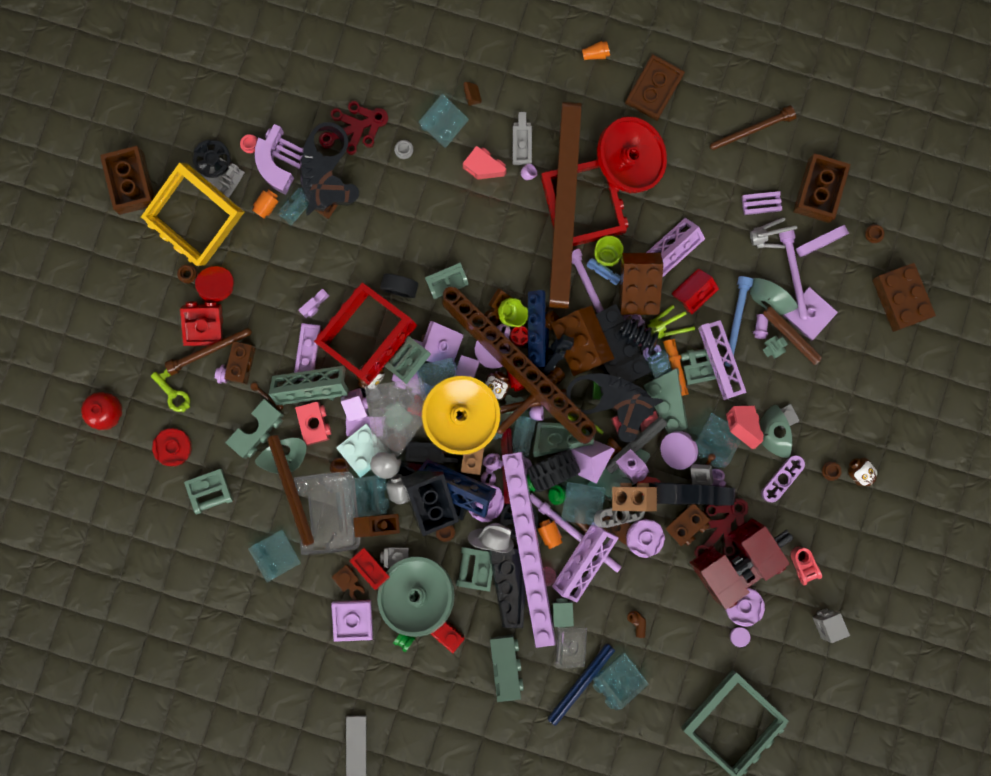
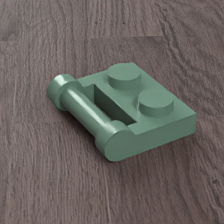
M409 336L391 361L384 365L406 384L431 355L429 351Z
M222 469L184 482L196 515L216 505L233 502V497ZM219 490L223 492V495L202 503L198 502L197 498Z
M462 547L461 553L463 554L459 579L456 580L455 586L490 592L493 571L489 551ZM470 555H476L472 582H468L466 578Z

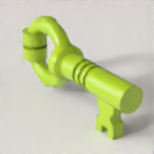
M167 369L160 375L154 372L151 378L168 395L167 402L169 408L183 413L186 409L190 408V397L184 391L173 390L166 383V377L171 376ZM177 395L185 398V402L179 407H176L172 402Z

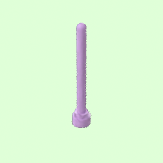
M794 230L779 233V237L783 245L786 246L800 318L806 320L808 314L793 247L796 237Z
M576 249L572 251V265H575L596 312L599 313L604 309L581 262L583 260L581 250Z

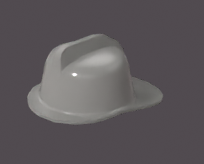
M492 523L484 529H475L468 535L469 543L476 548L507 553L514 547V542L511 539V530L500 523Z

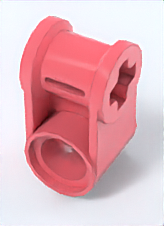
M795 547L791 551L790 556L802 585L805 586L807 582L816 578L821 579V571L811 551L803 547ZM804 551L805 558L799 561L798 554Z

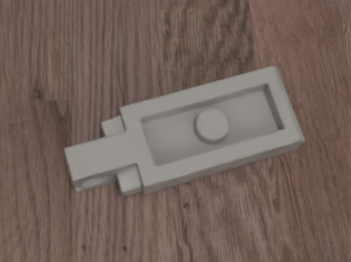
M519 112L518 122H514L513 165L532 164L531 123H526V112Z

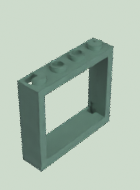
M732 670L681 726V729L731 776H742L748 772L747 768L752 763L754 764L760 759V753L774 743L776 735L784 732L783 729L789 721L738 673ZM739 683L776 719L739 761L731 767L694 731L732 688Z

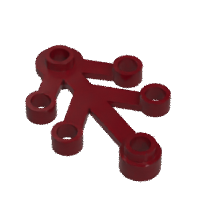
M356 101L350 102L348 105L350 113H358L367 117V119L362 121L343 114L338 108L331 111V117L334 121H342L350 125L343 128L347 135L354 133L346 150L349 155L356 154L357 145L364 128L369 126L371 128L369 134L364 136L363 144L367 148L374 146V139L379 127L385 126L388 122V114L384 109L377 108L371 111L359 106ZM356 105L357 109L351 110V106ZM339 112V117L336 118L333 116L334 113ZM377 115L382 116L380 120L375 119ZM324 132L319 137L321 146L326 149L333 147L335 140L339 139L335 133ZM328 136L330 140L325 142L323 141L324 137ZM371 139L372 143L366 144L365 141ZM350 146L355 147L353 151H348Z
M737 498L734 501V505L706 506L705 513L708 516H715L717 513L729 514L725 519L708 522L710 524L709 528L717 529L703 545L695 548V557L699 556L700 549L706 551L712 547L722 534H724L725 544L723 553L727 556L734 555L735 547L729 536L732 533L731 523L736 518L737 528L744 524V516L748 513L749 509L745 500ZM738 504L741 506V511L739 512L735 510V506ZM709 507L714 508L713 514L708 512ZM729 546L732 548L730 554L726 553V548Z

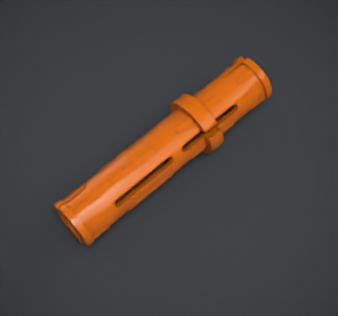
M675 339L663 341L667 355L666 362L669 363L671 371L679 368L682 396L688 395L689 392L680 361L681 355L678 354Z

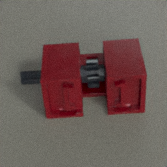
M751 518L729 534L740 551L739 554L728 560L725 554H720L712 546L689 563L713 599L724 609L732 608L737 605L740 599L750 593L747 588L761 578L767 581L775 574L782 573L790 565L780 549L793 540V536L787 529L773 538L765 525Z

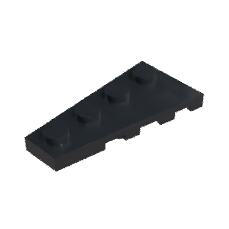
M512 549L507 553L489 550L502 627L523 628L525 583L519 549Z

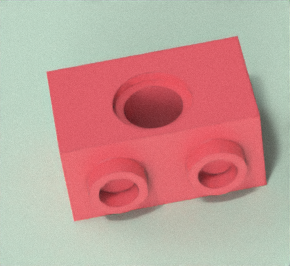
M314 402L295 407L303 440L307 446L330 440L331 429L324 420V417L327 416L324 405ZM313 418H317L319 425L317 428L312 429L310 421Z

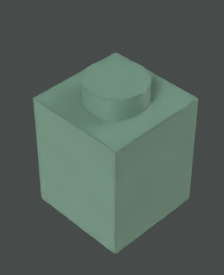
M556 598V602H552L553 626H574L572 601H568L567 598Z

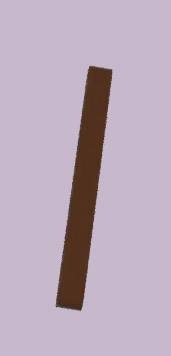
M562 102L549 296V307L569 308L582 103Z
M446 288L442 297L443 307L580 443L586 444L591 442L596 433L594 423L457 288ZM447 297H454L455 300H449ZM460 310H467L468 313L464 314ZM477 322L480 323L482 326L477 327L473 323ZM486 336H493L495 339L489 340ZM500 349H506L508 353H502ZM519 362L522 366L517 367L513 363ZM531 375L535 380H529L527 376ZM540 389H546L549 393L544 394ZM559 402L563 407H556L554 403ZM568 416L575 417L576 421L569 420ZM582 430H588L590 435L583 434Z

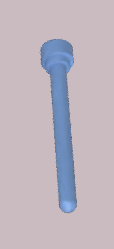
M739 276L737 281L740 291L729 339L733 356L747 291L752 287L754 280L744 276ZM724 362L726 367L731 366V364Z

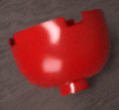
M97 392L84 400L81 407V415L85 423L91 428L108 430L117 425L120 416H122V405L118 398L112 394Z

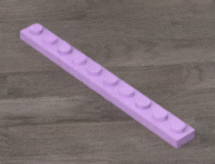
M523 452L502 455L535 645L536 648L556 645Z

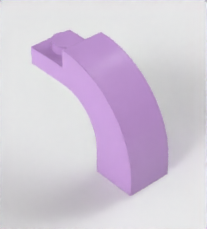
M274 124L272 129L269 128L266 133V141L258 138L255 147V161L265 181L272 188L286 195L294 177L291 173L277 167L274 163V156L272 154L284 133L280 126Z

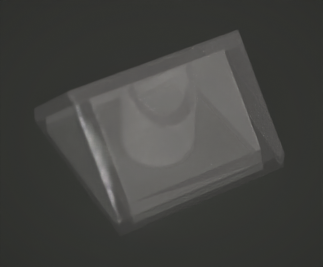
M557 627L554 664L556 668L585 667L586 627Z

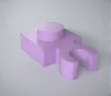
M321 289L314 298L312 297L298 311L305 318L314 316L318 312L320 304L329 295L324 289Z

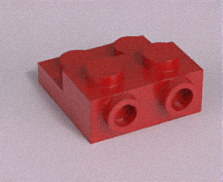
M188 301L185 303L186 305L180 308L183 346L212 345L223 340L222 304L206 301L205 305H197V301Z

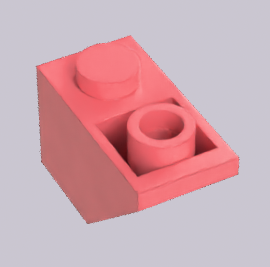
M476 146L463 162V169L478 180L504 177L507 171L506 165L499 159H493L490 156V152L483 147L480 149Z
M733 406L726 414L730 432L751 449H756L763 442V432L760 429L759 415L756 413L755 406Z

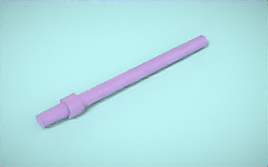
M531 493V503L539 508V512L543 515L546 514L579 542L582 540L584 535L554 512L547 502L543 503ZM609 556L604 560V563L615 572L621 569V566Z

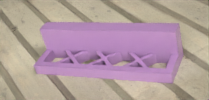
M684 218L646 253L661 252L664 263V277L703 242L705 238L699 226ZM686 225L690 227L686 232H681ZM675 239L674 243L667 245L668 241Z
M721 320L701 325L698 329L723 400L746 393ZM718 326L720 332L717 339L713 337L711 328ZM718 344L726 349L724 357L720 356L717 348ZM724 362L732 365L733 370L730 375L726 373L723 365ZM731 380L738 383L740 391L733 393L730 384Z
M593 522L552 587L561 596L578 602L619 538L598 527ZM606 537H609L610 540L606 545L603 546L604 540L606 539ZM599 554L597 560L592 562L593 557ZM588 570L586 577L582 578L583 573ZM578 586V589L575 592V594H570L573 588Z

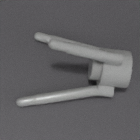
M785 218L775 220L750 231L751 243L753 246L757 245V248H786L783 244L765 243V241H768L769 235L795 230L797 226L767 232L765 229L785 221Z

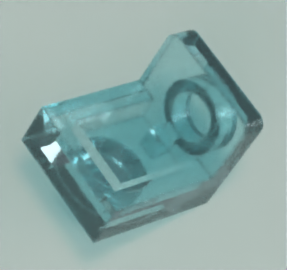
M665 350L647 358L648 365L652 371L650 373L655 379L672 371L668 354Z

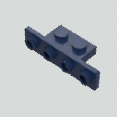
M544 290L528 292V359L537 368L545 367V351L549 349V329L545 328V314L548 312H545Z

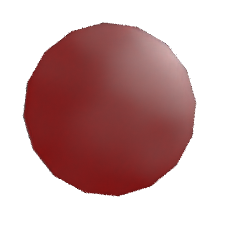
M208 267L202 270L195 280V288L199 296L206 301H222L233 291L234 279L231 273L223 267Z
M168 428L162 430L154 439L152 451L154 457L163 465L178 466L188 460L192 451V443L185 432L179 429Z

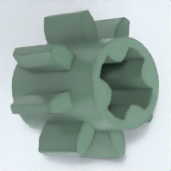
M774 336L764 342L766 348L763 351L767 357L772 355L775 359L787 352L784 347L788 344L784 337L778 339L777 336Z

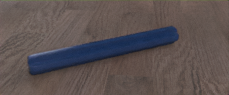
M606 644L550 714L548 717L550 723L553 725L559 723L615 652L612 646Z

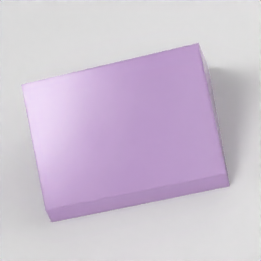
M595 440L593 445L570 449L581 471L578 475L597 484L615 449Z

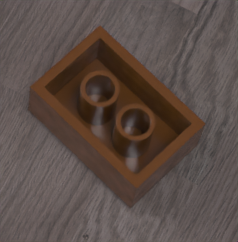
M133 146L100 155L113 210L121 215L147 208L155 197L144 152L138 146Z
M814 153L808 159L793 212L827 223L835 219L851 164Z
M622 253L619 295L621 315H659L664 265L661 253Z
M915 263L872 279L893 332L936 316Z
M592 306L579 309L551 323L558 339L563 334L574 338L571 350H566L564 355L573 377L615 359Z

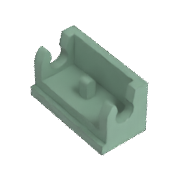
M461 263L425 277L433 299L442 297L444 290L448 287L461 289L469 285Z

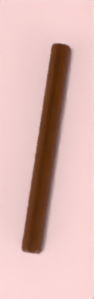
M278 435L270 436L267 440L303 546L311 545L314 543V539Z

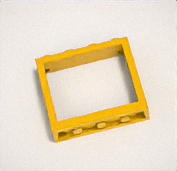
M179 163L141 218L146 221L149 228L160 233L159 236L163 240L174 245L173 248L177 252L186 255L190 263L193 262L196 266H202L208 263L244 214V211L188 163ZM184 177L230 215L202 254L157 217Z

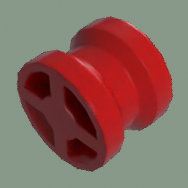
M523 326L513 328L510 334L511 342L518 347L526 345L528 342V329Z

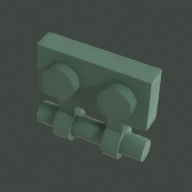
M705 347L696 351L693 349L687 350L686 353L680 354L681 361L689 360L690 365L683 366L686 385L716 380ZM705 356L706 362H696V358Z

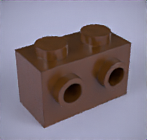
M692 504L666 530L680 546L684 544L689 546L696 539L694 535L697 532L703 533L710 527L708 522L711 519L697 504Z

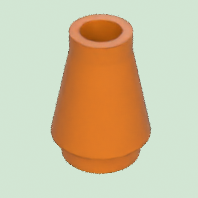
M600 41L582 49L584 60L606 59V57L610 56L607 41Z

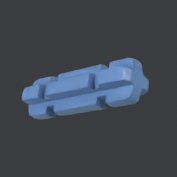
M593 258L586 265L591 270L594 269L603 278L609 279L614 285H617L621 279V276L612 273V270L598 264Z

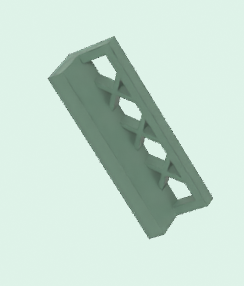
M344 366L272 376L269 395L276 406L348 396L349 389L344 382L346 368ZM339 373L338 378L330 379L333 374ZM316 376H322L318 381H311ZM298 379H304L299 384H293ZM286 381L282 386L277 387L278 382Z

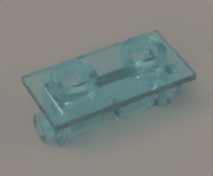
M298 187L290 197L294 201L293 203L287 201L279 209L278 215L290 225L299 218L308 205L302 187Z
M521 416L517 419L512 440L513 453L523 452L524 457H529L536 420Z

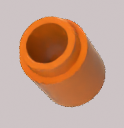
M269 189L267 192L263 190L253 204L254 208L252 211L265 219L279 201L276 199L278 196Z
M547 519L539 523L540 527L537 530L544 545L548 546V549L563 543L561 540L562 535L555 521Z

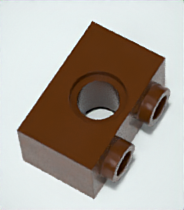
M233 341L224 379L240 384H248L256 350L254 346Z
M398 514L353 518L355 537L400 533Z

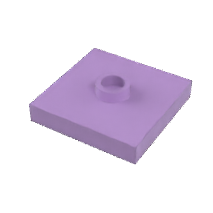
M809 287L803 293L808 318L802 320L798 308L783 316L812 341L838 312Z
M430 321L422 343V347L431 353L426 361L451 371L463 335Z
M371 600L333 601L331 603L334 641L373 640Z

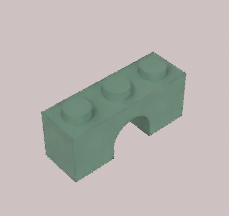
M264 399L251 413L259 422L256 432L247 434L238 428L225 442L242 458H251L258 449L256 447L260 442L264 443L270 437L269 432L273 428H278L283 422L284 414L276 409L268 400Z

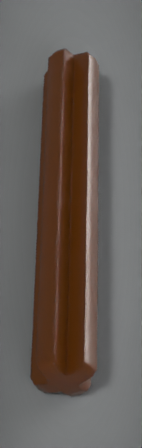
M771 306L763 311V315L813 365L820 362L822 359L821 355Z

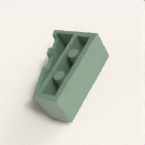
M513 635L490 637L497 702L520 700V691L524 689L523 680L518 679V671H521L520 659H516L515 651H519L518 639L514 640Z

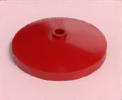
M623 117L609 124L599 138L597 145L599 166L606 179L617 189L627 193H641L653 188L663 177L667 165L666 148L657 130L648 122L636 117Z

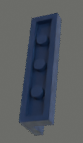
M429 459L418 469V471L443 472L453 504L486 517L489 503L496 495L495 488ZM457 494L462 495L465 498V500L459 499ZM474 502L482 504L483 509L477 507Z

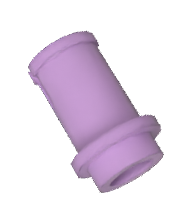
M763 314L757 315L756 329L753 331L754 337L757 339H766L768 335V319Z

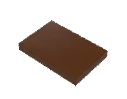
M652 54L625 104L658 121L685 71Z

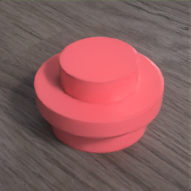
M252 134L245 135L240 141L242 150L246 153H254L258 139Z

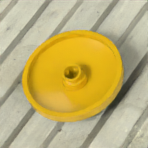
M454 376L440 381L429 391L422 406L421 418L424 431L434 445L448 453L465 455L479 451L493 439L500 423V408L496 396L486 384L476 378ZM458 411L462 413V417L460 419L456 417Z

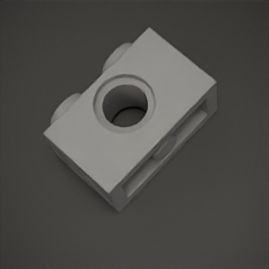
M826 608L818 611L817 615L812 617L821 639L834 643L850 636L841 613Z

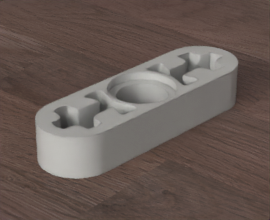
M611 507L597 511L594 515V522L600 528H608L640 520L644 517L645 511H637L634 514H629V511H622V519L618 520L617 511H612ZM604 516H610V519L602 521Z

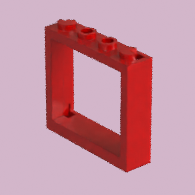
M598 160L578 164L577 173L600 168ZM558 169L541 174L553 228L556 197L551 179L557 178ZM608 180L607 184L618 226L573 237V246L598 241L606 235L619 236L626 233V228L629 225L627 217H623L622 210H624L622 199L618 198L617 192H619V189Z
M362 282L354 290L351 297L342 304L338 313L330 319L325 329L317 335L314 342L362 381L370 385L384 365L404 343L405 339L417 327V324L409 316ZM370 296L399 317L401 321L363 368L359 370L328 345L364 300Z

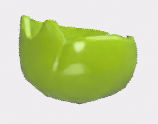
M606 235L596 243L594 250L595 259L603 266H613L621 260L624 247L620 239L615 236Z
M507 298L502 301L498 308L499 319L506 326L520 327L528 319V308L523 306L519 299Z

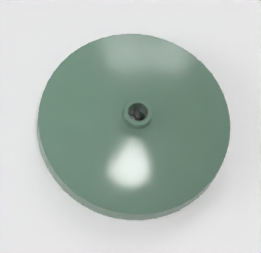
M409 557L398 561L389 568L387 573L390 578L379 587L377 597L378 608L385 623L395 632L411 637L426 636L438 630L450 616L454 605V587L446 570L435 561L423 557Z

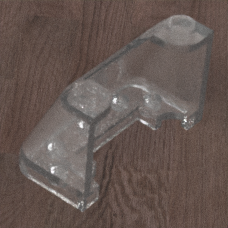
M336 472L294 477L298 494L300 496H308L311 533L314 539V543L308 546H303L302 541L300 542L301 555L335 553L357 549L360 545V537H355L353 518L358 517L353 475L350 472Z

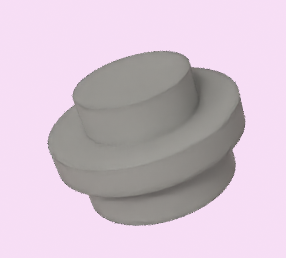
M407 140L397 142L394 148L396 156L400 159L411 157L413 154L412 144Z

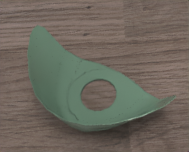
M752 278L754 280L752 287H750V295L762 307L767 308L761 302L765 301L779 315H785L798 308L795 300L782 287L765 279Z
M773 405L765 412L759 423L760 429L763 432L762 445L777 456L789 458L792 450L791 428L782 410L777 405ZM777 426L785 428L786 434L784 437L778 438L774 435V429Z
M300 438L280 440L281 445H287L290 448V453L285 455L290 472L299 468L306 454V443ZM268 446L255 459V463L266 471L279 474L270 446Z

